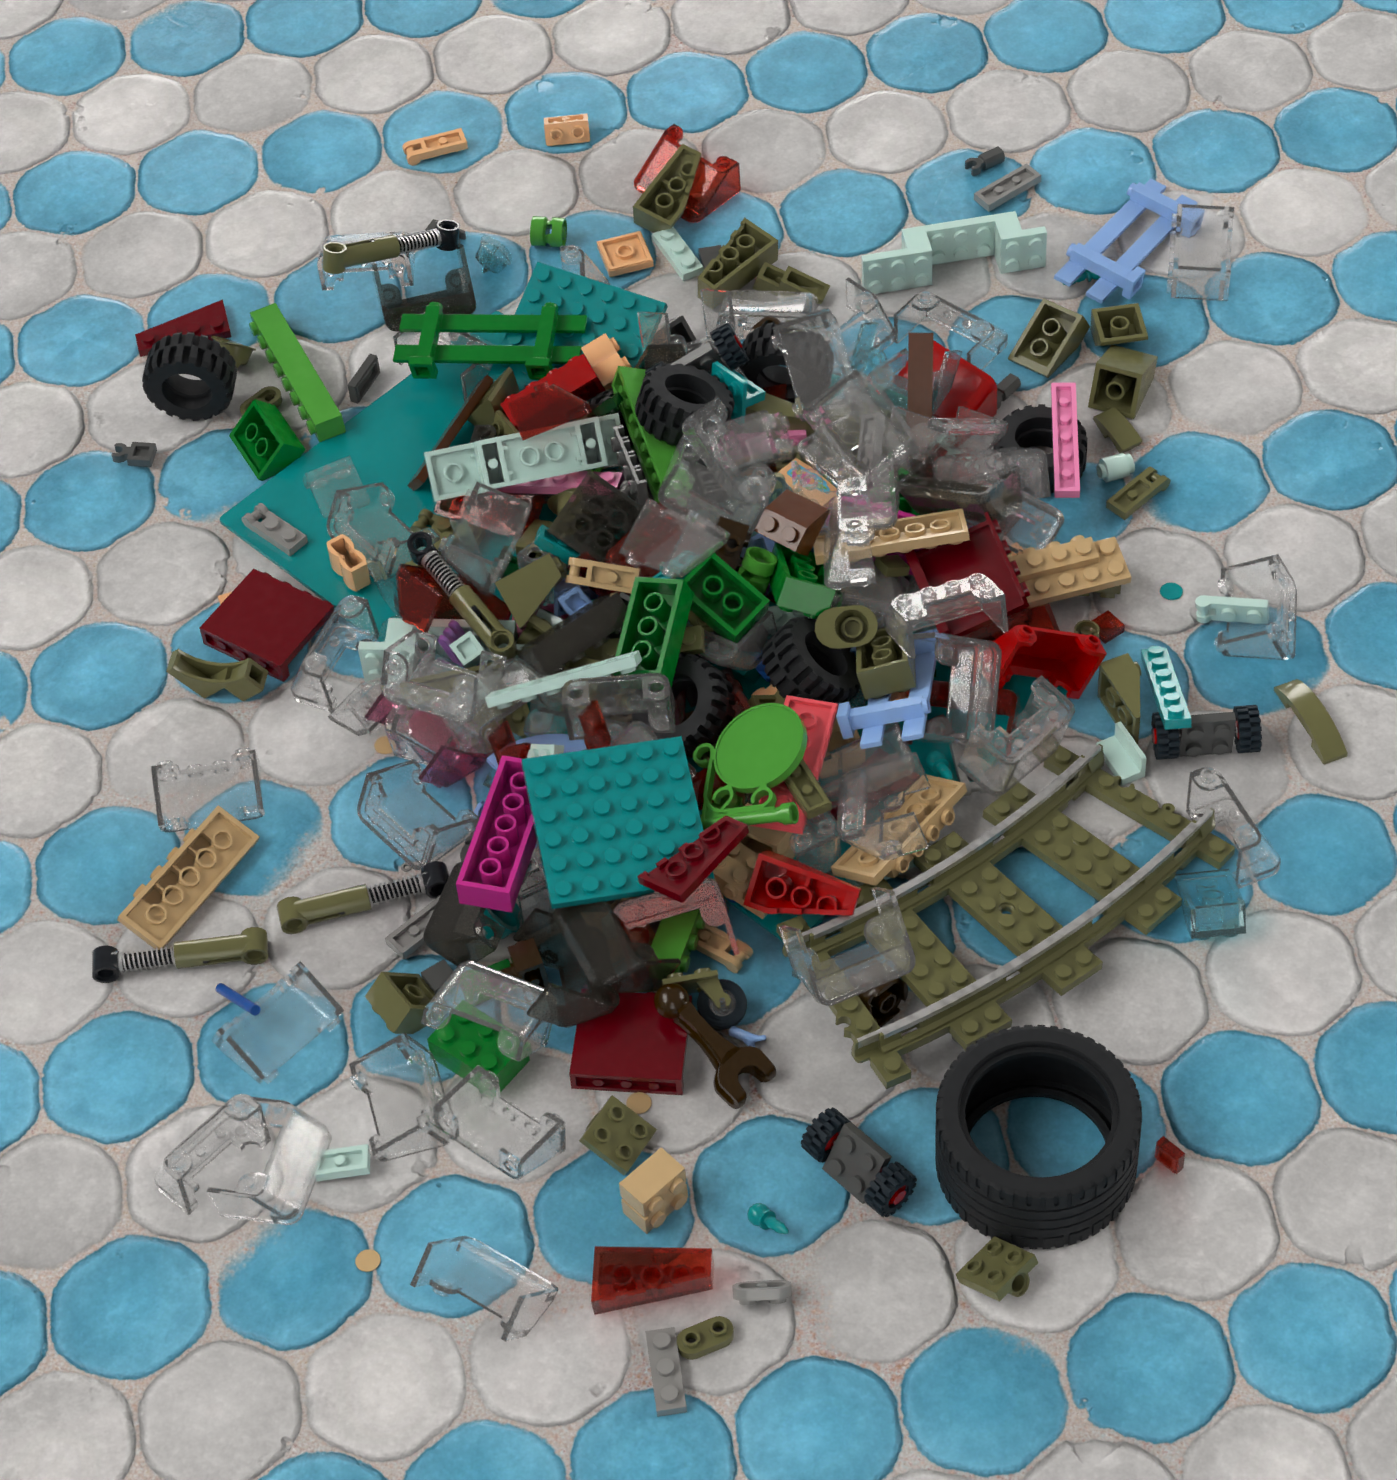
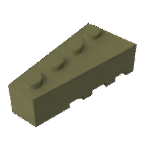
M744 217L738 230H734L728 243L720 248L717 257L712 259L699 275L698 298L712 308H717L757 277L764 262L773 264L778 260V240Z

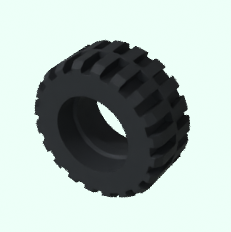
M773 322L768 323L765 327L760 326L746 336L742 345L749 361L738 367V373L763 389L765 393L802 407H808L810 403L814 404L824 396L829 385L833 358L830 347L818 333L814 334L812 329L808 327L806 329L802 328L801 325L795 323L794 325H789L787 322H780L779 324H774Z
M188 332L186 335L175 333L172 337L170 335L165 336L161 341L159 340L152 345L147 355L142 378V387L145 394H147V398L151 403H155V407L160 411L164 410L167 415L171 417L175 415L182 420H186V418L192 419V421H199L200 418L207 420L212 418L213 415L217 416L230 405L237 377V367L233 356L230 355V352L225 347H221L218 341L214 339L211 341L208 339V336L202 334L201 336L194 335L195 333ZM179 374L193 375L202 380L188 379Z
M669 363L662 366L659 365L645 375L635 405V414L640 425L644 426L645 431L649 434L652 433L656 439L666 441L667 444L672 446L678 445L684 449L690 447L695 450L702 447L709 448L722 440L725 436L735 402L731 390L728 389L724 382L721 383L720 379L715 375L712 376L703 369H696L695 366H683V364L678 363L671 365Z
M1038 404V407L1028 405L1022 410L1019 408L1011 412V416L1008 414L998 424L994 435L993 465L998 477L1008 487L1011 488L1013 486L1015 491L1019 493L1027 492L1029 496H1035V494L1049 496L1050 493H1054L1053 453L1037 455L1029 453L1024 449L1032 446H1046L1053 449L1052 408L1045 407V404ZM1077 419L1079 474L1081 478L1086 468L1088 438L1086 437L1085 428Z
M805 616L790 619L763 647L762 664L765 665L764 671L770 677L773 687L778 689L783 699L786 698V695L838 703V706L839 703L848 702L860 689L854 653L849 648L833 649L823 645L817 639L815 633V622L817 619Z
M680 653L671 689L635 687L633 694L636 696L635 700L631 701V709L635 711V713H632V720L637 725L636 731L644 738V741L682 736L686 757L693 758V753L699 745L704 743L713 745L717 743L718 738L729 724L730 719H734L735 710L732 709V706L736 704L735 695L732 694V684L727 680V676L704 659L693 654L684 655ZM696 686L698 700L695 710L686 721L679 725L671 726L669 710L673 700L684 689Z

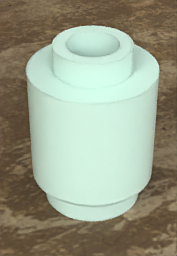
M1119 453L1101 458L1096 466V470L1100 479L1110 482L1130 476V473L1135 471V464L1130 454Z

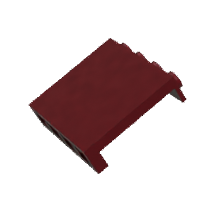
M988 512L984 513L986 521L968 528L970 539L968 541H963L957 545H938L932 549L924 548L917 552L913 549L908 553H904L944 644L1030 606L1026 598L1030 596L1025 581L1019 583L1017 576L1021 575L1015 560L1009 561L1007 555L1011 554V550L1006 539L1000 541L998 534L1002 533L996 519H990Z
M253 568L200 626L203 644L238 661L251 658L268 671V675L285 682L290 676L288 664L326 621L336 624L337 618L334 605L329 601L321 600L312 596L307 591L293 587L286 581L282 582L266 572Z
M582 989L569 1072L571 1089L683 1096V1072L688 1034L674 1023V1019L665 1018L657 1012L654 1005L655 992L634 993L625 990L617 992L603 991L601 989ZM689 996L690 1002L693 1004L692 996Z

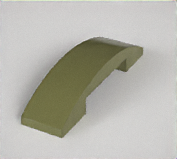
M1295 679L1274 687L1275 693L1285 708L1291 707L1311 737V747L1323 765L1347 757V750L1332 718L1319 698L1305 683Z

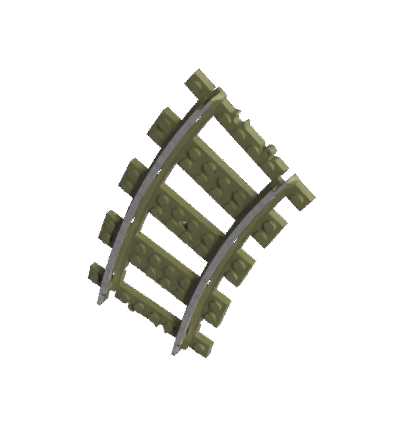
M1098 744L1086 757L1083 755L1078 756L1059 745L1044 759L1043 767L1058 775L1048 786L1036 795L1018 782L983 810L982 817L995 827L970 844L955 831L951 832L926 848L921 857H914L913 864L923 873L895 889L884 878L877 886L866 883L859 886L858 888H861L854 915L852 916L841 915L810 929L801 915L777 924V933L784 942L782 953L785 957H788L804 949H810L813 955L801 960V968L810 979V992L819 995L824 991L823 999L836 1016L835 1024L846 1023L850 1025L844 1028V1037L851 1038L853 1041L852 1057L857 1063L869 1060L870 1067L884 1087L888 1089L911 1079V1070L901 1058L902 1055L947 1033H950L966 1051L967 1047L971 1044H976V1041L982 1037L986 1038L987 1035L993 1032L999 1033V1030L1012 1027V1019L999 1005L1041 979L1060 996H1063L1101 970L1103 962L1088 947L1124 920L1147 935L1181 906L1182 898L1165 886L1176 876V872L1179 869L1183 870L1195 857H1198L1220 870L1234 855L1235 847L1211 833L1216 827L1215 810L1210 808L1198 821L1193 820L1191 822L1183 816L1174 813L1175 807L1170 803H1165L1162 805V808H1159L1157 801L1136 790L1133 783L1129 787H1121L1120 776H1112L1101 769L1104 766L1103 745ZM1070 782L1071 784L1066 787V783ZM1087 792L1171 842L1142 868H1139L1061 812L1068 807V802L1071 799L1075 801L1080 795ZM1002 835L1004 836L1003 839H1001L999 842L993 845V842L996 839H998ZM1022 845L1099 902L1063 927L993 865ZM1180 847L1183 848V849L1174 857V852L1177 851ZM931 884V886H929V887H927L926 889L922 890L921 892L917 893L918 890H920V889L924 888L925 886ZM949 895L1017 957L981 979L976 980L916 913ZM1008 911L1011 914H1003L1002 912ZM1100 914L1104 915L1102 918H1100L1098 921L1092 924L1094 918H1096ZM867 940L899 977L907 983V986L926 1007L880 1028L831 956ZM1017 971L1020 972L1018 975L1006 981V978L1012 975L1013 973ZM915 1027L917 1028L916 1030H914V1031H912V1032H909V1033H907V1034L901 1036V1034H903V1033H905V1032H907V1031H909V1030H911V1029H913V1028H915Z

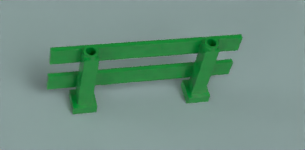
M430 302L426 306L425 314H402L400 332H421L418 345L396 344L393 362L408 363L413 379H437L438 369L435 363L525 364L529 379L540 380L553 369L552 364H567L568 360L572 357L581 355V346H553L555 333L585 334L588 317L587 315H559L558 305L552 302L545 303L542 306L541 315L443 314V305L441 303ZM440 332L537 333L535 346L437 345Z

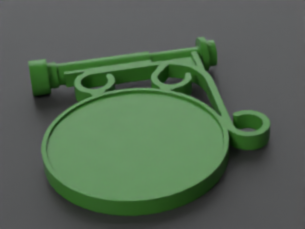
M765 703L751 707L736 716L725 727L718 738L715 748L710 743H704L695 749L693 753L695 763L701 768H708L703 794L702 815H700L703 831L724 816H729L748 826L772 822L788 825L798 822L799 811L797 805L794 802L782 803L780 807L776 808L777 797L771 790V788L783 782L793 773L801 762L807 747L805 724L793 709L779 703ZM710 751L709 761L707 759L701 760L702 755ZM717 772L726 786L717 789L712 797L715 773ZM736 791L753 793L751 796L752 805L734 808L738 801ZM725 795H730L729 799L720 809L713 807L711 797L716 804H719ZM769 795L766 802L759 804V800L763 796Z

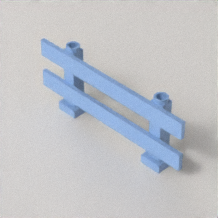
M1150 179L1145 185L1140 182L1138 184L1132 183L1127 190L1130 200L1085 245L1072 243L1069 246L1066 255L1070 259L1054 275V279L1070 287L1087 269L1100 276V278L1086 292L1085 296L1102 304L1119 286L1123 288L1122 296L1130 300L1143 284L1146 270L1139 267V265L1178 225L1183 227L1181 234L1190 238L1201 226L1205 208L1197 205L1198 202L1184 195H1181L1176 201L1163 195L1162 193L1166 190V186L1153 179ZM1146 209L1160 215L1116 262L1102 255Z
M937 629L910 634L916 655V687L910 689L908 698L890 701L892 694L890 693L882 698H870L867 706L851 708L850 702L839 703L836 718L843 739L854 738L855 730L863 729L860 741L861 749L882 746L886 724L904 721L901 736L903 742L924 738L927 714L931 713L930 696L938 648L942 646L941 637ZM851 647L850 651L856 656V647Z

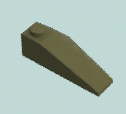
M684 144L678 148L632 206L635 224L653 233L671 229L684 213L702 156L700 152Z

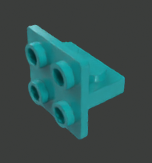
M718 361L712 363L711 375L718 377L721 383L724 382L733 395L735 405L731 419L739 425L744 424L746 407L765 400V391L737 371L729 370Z

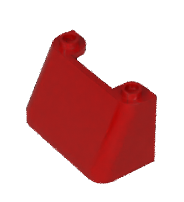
M933 340L932 416L940 420L942 436L956 445H960L997 414V385L990 375ZM908 361L887 387V389L907 398Z
M1016 625L983 647L977 659L991 688L1002 689L1005 683L1009 682L1012 675L1015 674L1048 679L1052 688H1057L1060 685L1068 691L1066 694L1067 698L1079 700L1107 653L1100 639L1092 634L1085 635L1030 627L1028 625Z

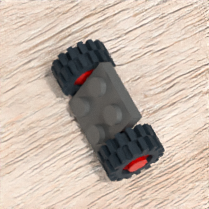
M725 323L710 332L711 338L717 347L716 350L710 342H707L671 363V365L676 363L683 364V366L691 365L695 366L696 369L708 371L711 375L712 363L716 361L726 368L729 366L730 370L733 371L748 362L749 358L734 330H732L728 323ZM661 361V362L655 364L654 366H652V367H650L649 369L645 370V374H647V373H648L650 370H652L653 368H655V367H657V366H659V365L662 366V365H664L665 363H664L663 361Z
M1234 706L1233 712L1191 715L1192 728L1168 730L1164 729L1159 712L1152 713V743L1156 760L1175 759L1183 756L1195 757L1198 755L1232 753L1233 740L1237 753L1260 752L1262 747V727L1260 726L1261 719L1258 706Z
M833 1107L831 1109L828 1108L824 1113L818 1114L819 1117L817 1119L814 1118L812 1120L813 1124L811 1126L808 1125L806 1128L807 1132L803 1133L801 1147L818 1162H825L822 1169L862 1204L867 1203L882 1217H889L890 1214L893 1215L896 1209L899 1210L902 1207V1203H906L908 1201L907 1197L914 1192L912 1189L917 1184L915 1183L917 1181L916 1176L898 1162L889 1164L892 1156Z

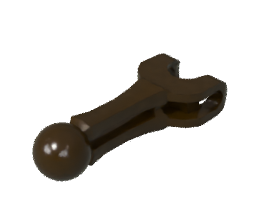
M668 983L657 990L654 997V1005L657 1012L665 1018L674 1019V1023L681 1027L700 1046L715 1069L713 1081L715 1092L731 1108H741L747 1098L746 1092L738 1081V1075L742 1073L751 1074L760 1082H768L776 1076L775 1066L759 1048L752 1046L737 1047L716 1032L690 1002L689 994L684 987L676 983Z

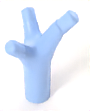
M732 1026L729 1030L730 1036L743 1041L747 1046L755 1047V1042L766 1040L765 1035H755L736 1026Z

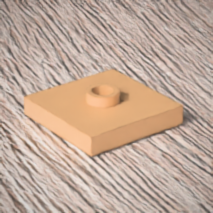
M641 231L597 241V248L609 277L654 267L653 259Z

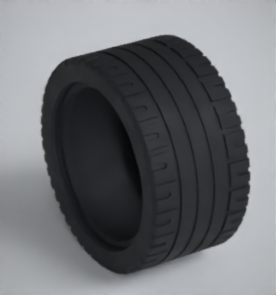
M1024 1025V1027H1011L1009 1030L1007 1028L999 1030V1033L993 1032L987 1035L986 1038L982 1037L976 1041V1044H971L967 1047L965 1052H961L957 1056V1060H954L950 1065V1070L946 1071L944 1079L939 1086L936 1102L935 1164L938 1181L946 1200L951 1204L952 1209L959 1213V1217L964 1222H968L969 1226L974 1230L978 1229L979 1233L984 1236H990L991 1239L995 1236L1019 1248L1029 1247V1249H1037V1247L1051 1249V1247L1060 1248L1066 1244H1076L1079 1240L1084 1241L1090 1235L1094 1236L1099 1233L1101 1228H1106L1110 1221H1114L1118 1216V1212L1120 1213L1125 1207V1203L1128 1202L1135 1185L1142 1125L1140 1095L1133 1078H1130L1131 1074L1127 1068H1124V1064L1119 1059H1116L1110 1050L1107 1051L1105 1046L1095 1043V1040L1090 1037H1084V1034L1074 1033L1066 1028L1058 1029L1057 1026L1045 1027V1025ZM1024 1097H1044L1064 1102L1084 1113L1101 1132L1105 1145L1092 1160L1074 1171L1052 1177H1030L1010 1172L994 1164L976 1147L971 1139L970 1132L984 1114L1004 1102Z

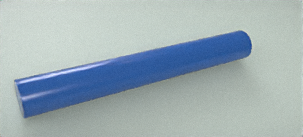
M219 983L216 986L218 994L253 1016L260 1013L261 1009L257 1004L223 983Z

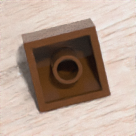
M786 489L765 507L754 531L808 557L830 510Z

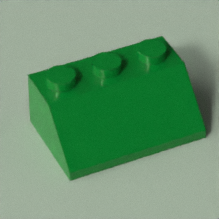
M256 399L252 401L229 435L260 481H264L281 472L300 458L306 450L276 405Z

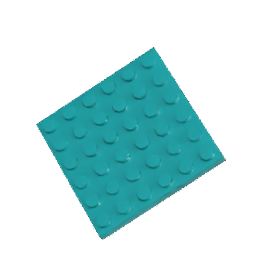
M537 262L514 315H541L542 306L548 302L558 305L559 315H587L585 334L555 333L553 346L583 347L606 333L609 339L614 337L621 350L617 351L620 358L625 356L632 368L642 369L668 306L665 302ZM506 333L502 345L535 346L537 333ZM493 364L489 372V376L494 379V382L510 367L514 372L520 391L524 390L529 383L539 381L529 379L525 364ZM552 364L553 369H555V368H558V369H559L560 367H562V366L565 365V364ZM573 414L566 418V420L573 421L577 418Z
M682 736L522 759L521 765L551 909L659 893L639 884L637 876L644 871L647 873L651 872L657 867V862L664 857L669 859L677 854L680 846L686 842L692 843L699 839L698 834L703 831ZM713 872L698 887L714 885L715 878Z

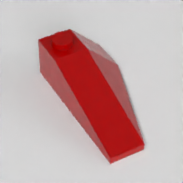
M767 850L758 854L743 905L767 914L852 916L855 912L861 888L797 860Z

